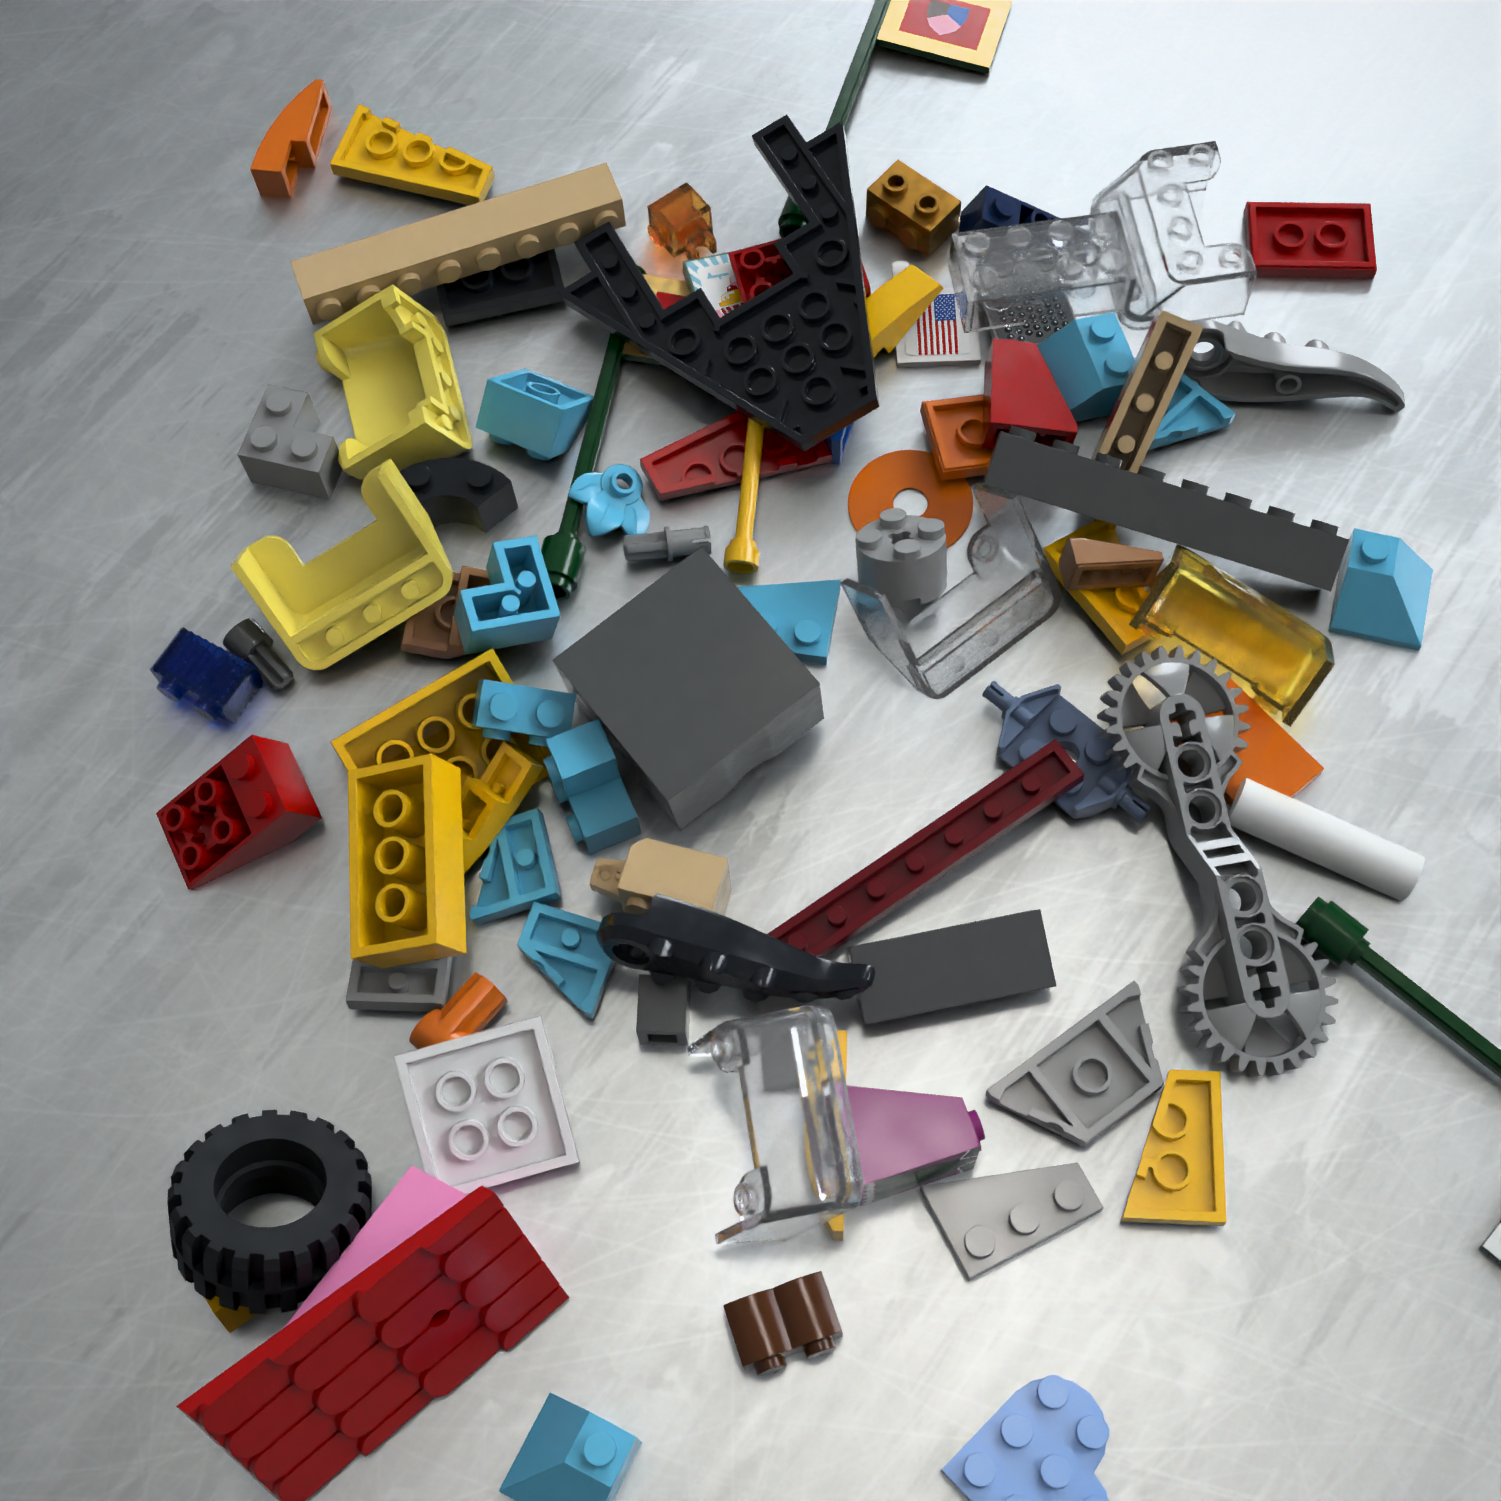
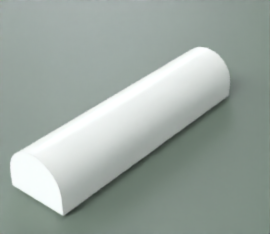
M1246 777L1240 783L1228 813L1231 826L1399 901L1405 900L1410 895L1424 867L1425 857Z

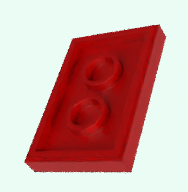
M1246 202L1244 219L1248 277L1374 279L1377 264L1371 203Z

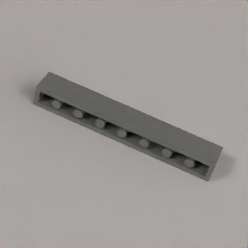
M1011 426L1009 434L1002 431L998 432L984 475L983 484L1330 592L1332 590L1349 539L1336 535L1339 527L1312 519L1310 527L1293 522L1295 517L1293 512L1269 506L1267 514L1250 509L1252 500L1227 492L1224 500L1207 495L1208 486L1183 479L1181 487L1163 482L1166 473L1144 466L1139 467L1138 473L1121 469L1123 460L1098 452L1095 460L1077 455L1079 446L1054 439L1052 447L1034 442L1037 433L1019 427Z

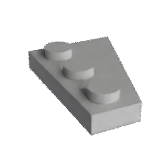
M1078 1162L920 1186L922 1196L968 1281L1096 1215L1104 1208Z

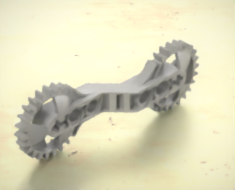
M1178 645L1169 652V655L1163 646H1159L1151 652V656L1146 651H1143L1134 657V663L1130 660L1119 668L1121 675L1116 674L1108 680L1107 683L1114 691L1105 692L1101 695L1100 700L1110 706V708L1104 709L1097 714V719L1108 722L1109 727L1099 733V738L1113 740L1114 745L1105 754L1106 756L1119 754L1122 758L1115 770L1121 772L1130 767L1133 772L1129 785L1148 795L1160 806L1163 811L1169 842L1199 886L1205 920L1199 935L1185 952L1195 965L1181 967L1179 970L1180 973L1191 979L1190 984L1177 988L1178 993L1190 998L1189 1004L1183 1005L1178 1009L1179 1013L1193 1014L1195 1019L1185 1028L1186 1032L1201 1031L1203 1037L1198 1042L1197 1048L1202 1050L1215 1047L1212 1062L1214 1064L1224 1063L1230 1058L1229 1069L1232 1073L1243 1072L1247 1067L1249 1077L1263 1076L1265 1070L1269 1076L1283 1074L1284 1067L1287 1070L1300 1068L1301 1062L1299 1057L1308 1059L1314 1058L1317 1055L1311 1043L1319 1044L1328 1041V1037L1320 1029V1026L1331 1025L1336 1022L1331 1015L1325 1013L1326 1006L1338 1004V999L1325 994V988L1335 984L1336 979L1322 977L1320 973L1329 964L1328 959L1314 961L1312 958V954L1315 952L1318 944L1312 942L1301 945L1300 942L1304 929L1285 919L1271 906L1261 866L1231 828L1224 792L1230 778L1243 762L1235 752L1248 748V743L1239 738L1238 735L1251 729L1250 724L1239 721L1238 717L1248 711L1249 707L1247 705H1236L1234 698L1243 691L1242 688H1227L1225 684L1232 674L1229 671L1217 676L1214 673L1217 666L1215 658L1202 665L1200 664L1201 653L1199 650L1194 651L1185 659L1182 646ZM1138 675L1150 681L1166 697L1165 700L1154 706L1151 710L1144 703L1132 683ZM1223 711L1221 716L1205 717V715ZM1144 726V728L1125 733L1123 728ZM1180 742H1183V743H1184V744H1181V745H1179V746H1177V747L1174 746V745L1179 744ZM1179 757L1186 760L1191 768L1190 777L1180 771L1178 767ZM1189 803L1199 808L1201 812L1200 823L1191 818L1188 807ZM1230 888L1235 890L1241 898L1240 910L1235 909L1229 901L1228 893ZM1242 936L1246 937L1251 943L1252 955L1250 959L1240 949ZM1256 968L1257 974L1247 975V970ZM1308 982L1310 991L1290 994L1289 985ZM1253 991H1260L1262 1000L1255 1001ZM1224 997L1226 1007L1206 1010L1204 1001ZM1285 1012L1300 1034L1299 1038L1293 1044H1290L1271 1027L1266 1019L1275 1018Z

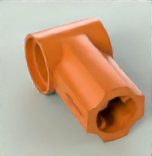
M475 972L441 1010L434 1009L418 1022L411 1032L409 1042L419 1049L480 1032L508 1002L507 998L487 978Z

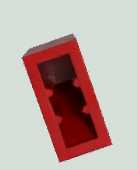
M993 338L985 362L982 448L993 449L998 432L1002 431L1009 434L1011 426L1037 433L1034 442L1052 447L1054 439L1073 444L1078 433V425L1036 343L1022 342L1015 339Z

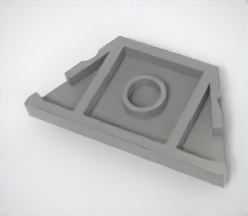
M1135 981L1128 984L987 1089L986 1097L991 1102L1083 1147L1088 1145L1159 1091L1164 1084L1158 1060L1154 1058L1152 1050L1153 1039L1149 1023L1146 1024L1140 1002L1141 992L1139 985Z

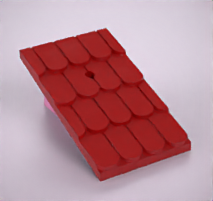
M411 1166L285 1327L176 1407L278 1501H305L359 1454L365 1457L433 1398L450 1393L498 1350L503 1349L507 1352L566 1301L569 1296L562 1286L559 1285V1282L545 1262L541 1260L540 1255L523 1234V1231L503 1206L504 1204L495 1192L481 1185L467 1195L424 1171Z

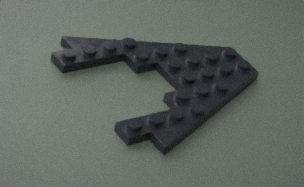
M786 114L753 134L752 139L770 169L807 221L806 225L774 243L777 254L791 273L789 277L722 317H719L701 288L664 309L610 222H607L574 242L591 272L560 290L559 294L568 307L805 452L880 406L845 131L843 125L839 122L806 142Z

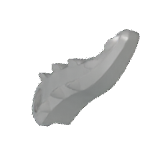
M1214 320L1192 322L1204 327L1197 343L1208 342L1214 345V347L1205 353L1193 351L1183 373L1199 383V386L1218 400L1281 402L1336 397H1365L1376 400L1395 411H1400L1405 407L1404 392L1389 375L1364 359L1330 350L1322 340L1313 339L1306 343L1305 346L1287 344L1285 338L1277 332H1269L1264 337L1248 333L1242 323L1236 320L1228 325Z

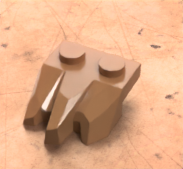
M462 565L460 573L453 572V581L449 592L440 600L406 620L400 651L441 659L464 656V648L454 617L460 590L491 585L487 570Z

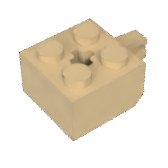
M644 838L631 845L626 860L597 858L589 882L591 890L621 902L624 912L644 915L648 912L654 895L658 893L725 916L732 893L728 858L650 838Z

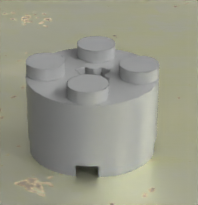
M890 508L880 513V519L868 523L856 533L859 587L862 588V595L869 602L883 607L905 608V600L920 598V605L937 599L947 587L945 526L942 520L906 515L903 509Z

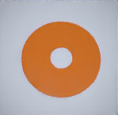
M920 450L890 452L872 460L857 474L848 495L849 516L857 532L868 523L880 519L882 511L894 508L893 500L896 494L910 488L921 491L927 498V509L920 517L937 518L944 522L946 549L963 535L970 523L973 513V496L966 478L940 481L933 454Z

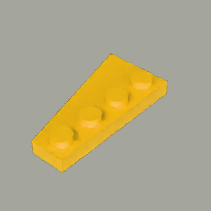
M358 104L330 162L334 175L466 205L485 201L495 178L492 166L452 147L444 149L434 144L432 138L420 132L417 135L402 129L399 122L389 117L384 119L372 115L369 108Z

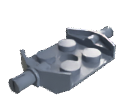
M992 681L990 686L986 687L982 696L1003 711L1001 718L1004 720L996 755L1011 768L1054 739L1059 742L1063 749H1068L1075 754L1077 758L1076 764L1084 773V781L1053 801L1074 819L1092 817L1110 807L1116 809L1118 806L1127 811L1139 823L1149 815L1153 807L1131 791L1132 788L1128 786L1132 769L1129 767L1124 771L1117 772L1115 769L1122 758L1119 754L1113 756H1106L1105 754L1114 745L1113 740L1099 738V733L1104 731V729L1060 695L1062 687L1059 684L1022 695L1020 698L1017 696L1013 697L998 685L996 681Z

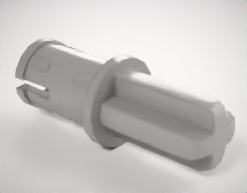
M668 526L664 527L662 532L626 535L623 538L625 559L627 561L667 558V561L671 562L673 557L691 555L701 546L708 554H711V542L692 543L693 540L711 538L709 527L703 526L700 528L670 531Z

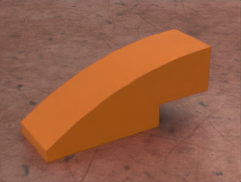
M315 79L282 110L258 147L250 171L260 196L291 198L300 167H316L332 110L324 80Z

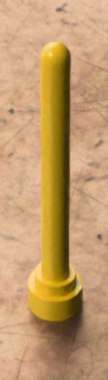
M748 418L736 534L735 538L731 539L730 545L725 548L723 567L726 570L739 574H750L758 571L760 551L756 548V542L753 540L764 427Z

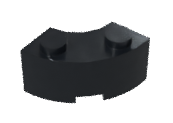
M438 458L415 463L399 471L429 515L434 528L441 524L459 522L473 525L487 533L518 508L511 480L500 471L481 462L464 458Z

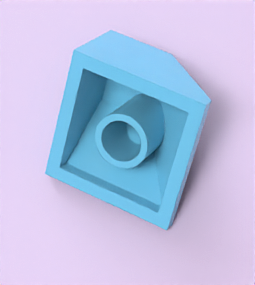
M1354 528L1339 567L1328 631L1419 651L1422 645L1433 569L1401 538Z
M549 1393L499 1492L515 1501H613L642 1442L636 1436L592 1412Z

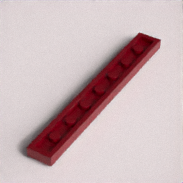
M1054 739L767 935L809 954L825 958L1083 782L1084 773L1059 742Z

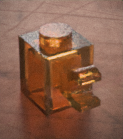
M687 182L647 206L650 224L647 226V231L656 246H663L674 258L686 251L688 260L700 258L699 251L696 249L698 247H706L712 254L717 252L716 239L713 235L711 207Z

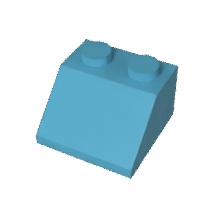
M1115 312L1075 319L1037 345L1076 422L1111 414L1135 361Z
M524 368L487 379L475 428L490 433L489 438L497 443L505 445L516 444L526 448V453L533 458L550 460L569 451L588 420L594 396Z

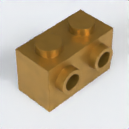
M899 159L867 188L866 216L877 227L885 228L900 238L908 248L916 249L926 257H929L959 228L961 200Z

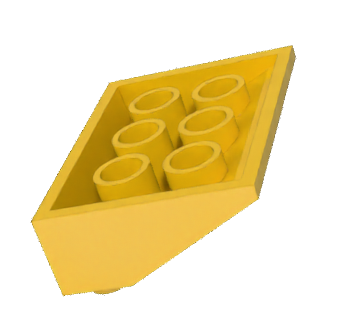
M491 648L331 740L330 744L347 772L431 753L460 768L462 788L468 777L481 779L503 740L482 737L483 728L471 726L478 680L485 679L513 684L495 651ZM511 732L510 741L507 742L516 744L544 767L533 784L548 776L543 759L551 756L548 747L528 744L529 735Z

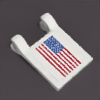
M959 259L957 271L958 287L943 288L896 345L897 367L981 363L974 259ZM907 261L893 262L891 279L907 268L909 263Z

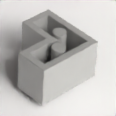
M268 384L237 455L250 481L253 483L330 500L343 470L338 461L339 449L333 436L315 433L320 420L308 392Z

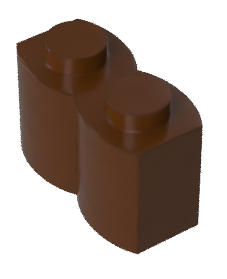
M822 1271L796 1278L774 1288L760 1291L723 1305L742 1366L745 1371L755 1369L757 1376H763L783 1369L787 1366L785 1358L795 1353L804 1351L806 1358L810 1359L836 1349L834 1340L843 1337Z

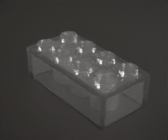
M1118 211L951 234L948 267L964 333L1130 309L1137 277Z

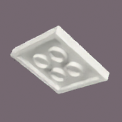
M541 1015L394 1056L425 1173L467 1194L473 1192L481 1185L488 1188L579 1162L576 1144Z

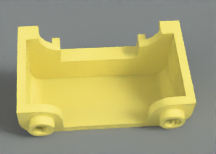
M392 284L313 333L317 347L316 359L320 367L325 372L334 374L343 382L355 439L348 438L339 445L338 461L347 475L363 480L369 471L390 458L397 469L401 471L415 463L438 458L457 457L472 448V436L446 333L441 323L429 310Z

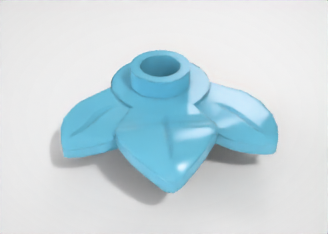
M615 464L608 467L604 473H585L572 484L568 496L574 501L587 505L585 521L589 536H601L617 529L619 526L625 535L643 534L648 529L650 512L641 498L643 483L640 475L630 466ZM616 479L625 481L629 489L624 490L618 487Z

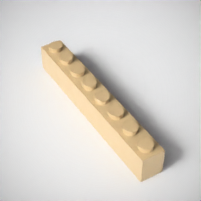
M606 162L290 261L312 324L315 325L324 321L335 320L392 284L410 296L444 283H452L469 275L493 270L510 262L531 258L551 249L571 245L607 222L611 223L614 230L626 226L623 200Z

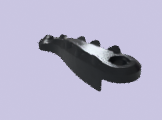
M658 893L654 895L646 914L611 913L603 917L596 934L598 944L610 959L631 969L649 971L656 984L665 985L672 981L676 975L693 979L698 990L703 993H713L718 991L721 986L742 990L743 996L751 1002H760L769 996L793 998L797 1002L808 1003L815 999H850L871 987L876 974L874 967L870 965L841 963L817 957L736 920Z

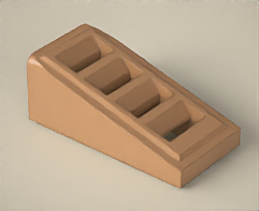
M1068 538L1059 558V567L1065 590L1150 586L1164 558L1162 552L1085 538Z

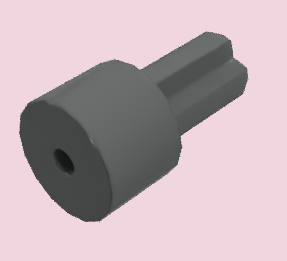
M253 618L241 621L224 637L223 645L244 667L251 665L271 689L281 690L293 679V672L271 649L273 639Z

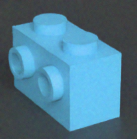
M478 680L471 726L483 728L482 737L510 741L512 732L529 735L528 744L548 747L546 739L571 730L576 694L492 680Z

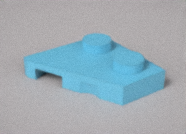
M1183 373L1149 450L1228 427L1232 424L1236 413Z
M538 808L511 816L489 845V854L483 861L479 876L483 884L477 906L472 905L470 910L471 921L476 925L530 909L534 901L546 904L562 898L543 813Z
M534 901L517 943L519 950L586 1017L594 1019L615 963L604 953L598 944L596 934L601 922Z

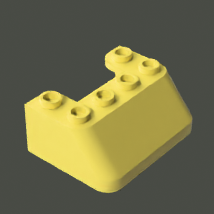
M391 458L369 471L361 485L363 500L377 520L305 564L285 539L278 536H265L241 550L230 566L294 658L307 669H326L440 600L451 588L453 571L430 517Z

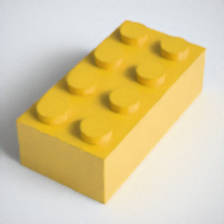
M430 753L348 771L350 958L383 969L467 954L460 768Z

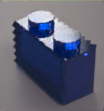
M184 627L178 631L150 668V671L159 682L156 688L163 695L178 703L182 698L194 703L193 709L212 722H216L220 717L231 724L236 723L237 718L242 715L243 710L247 708L248 703L252 701L258 689L263 686V680L253 664L246 662L235 654H231L228 650H224L214 643H210L207 639L195 635Z

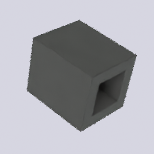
M639 974L636 1033L640 1045L689 1046L691 999L689 978L675 975L672 981L665 985H659L655 983L651 975Z

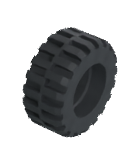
M262 1110V1116L251 1118L246 1113L234 1117L231 1125L223 1127L220 1123L205 1133L204 1142L197 1140L184 1153V1161L181 1160L176 1165L171 1176V1187L168 1189L167 1204L173 1257L178 1262V1270L185 1281L194 1282L195 1291L204 1298L212 1300L215 1296L219 1297V1306L237 1311L239 1306L249 1307L250 1314H266L267 1309L281 1308V1313L297 1310L298 1303L307 1299L372 1216L371 1174L368 1173V1162L363 1152L355 1148V1141L342 1130L334 1133V1125L319 1117L312 1121L307 1119L306 1113L292 1110L290 1115H277V1110ZM273 1193L294 1195L315 1206L313 1210L299 1220L277 1227L249 1226L228 1216L235 1207L246 1200Z

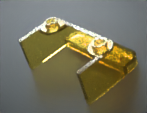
M1178 544L1146 591L1129 622L1130 626L1136 630L1137 628L1151 638L1159 640L1162 635L1172 638L1174 635L1212 660L1215 658L1218 664L1250 683L1251 689L1256 693L1253 700L1260 707L1275 715L1279 710L1282 711V722L1291 727L1335 665L1332 642L1324 634L1195 552Z

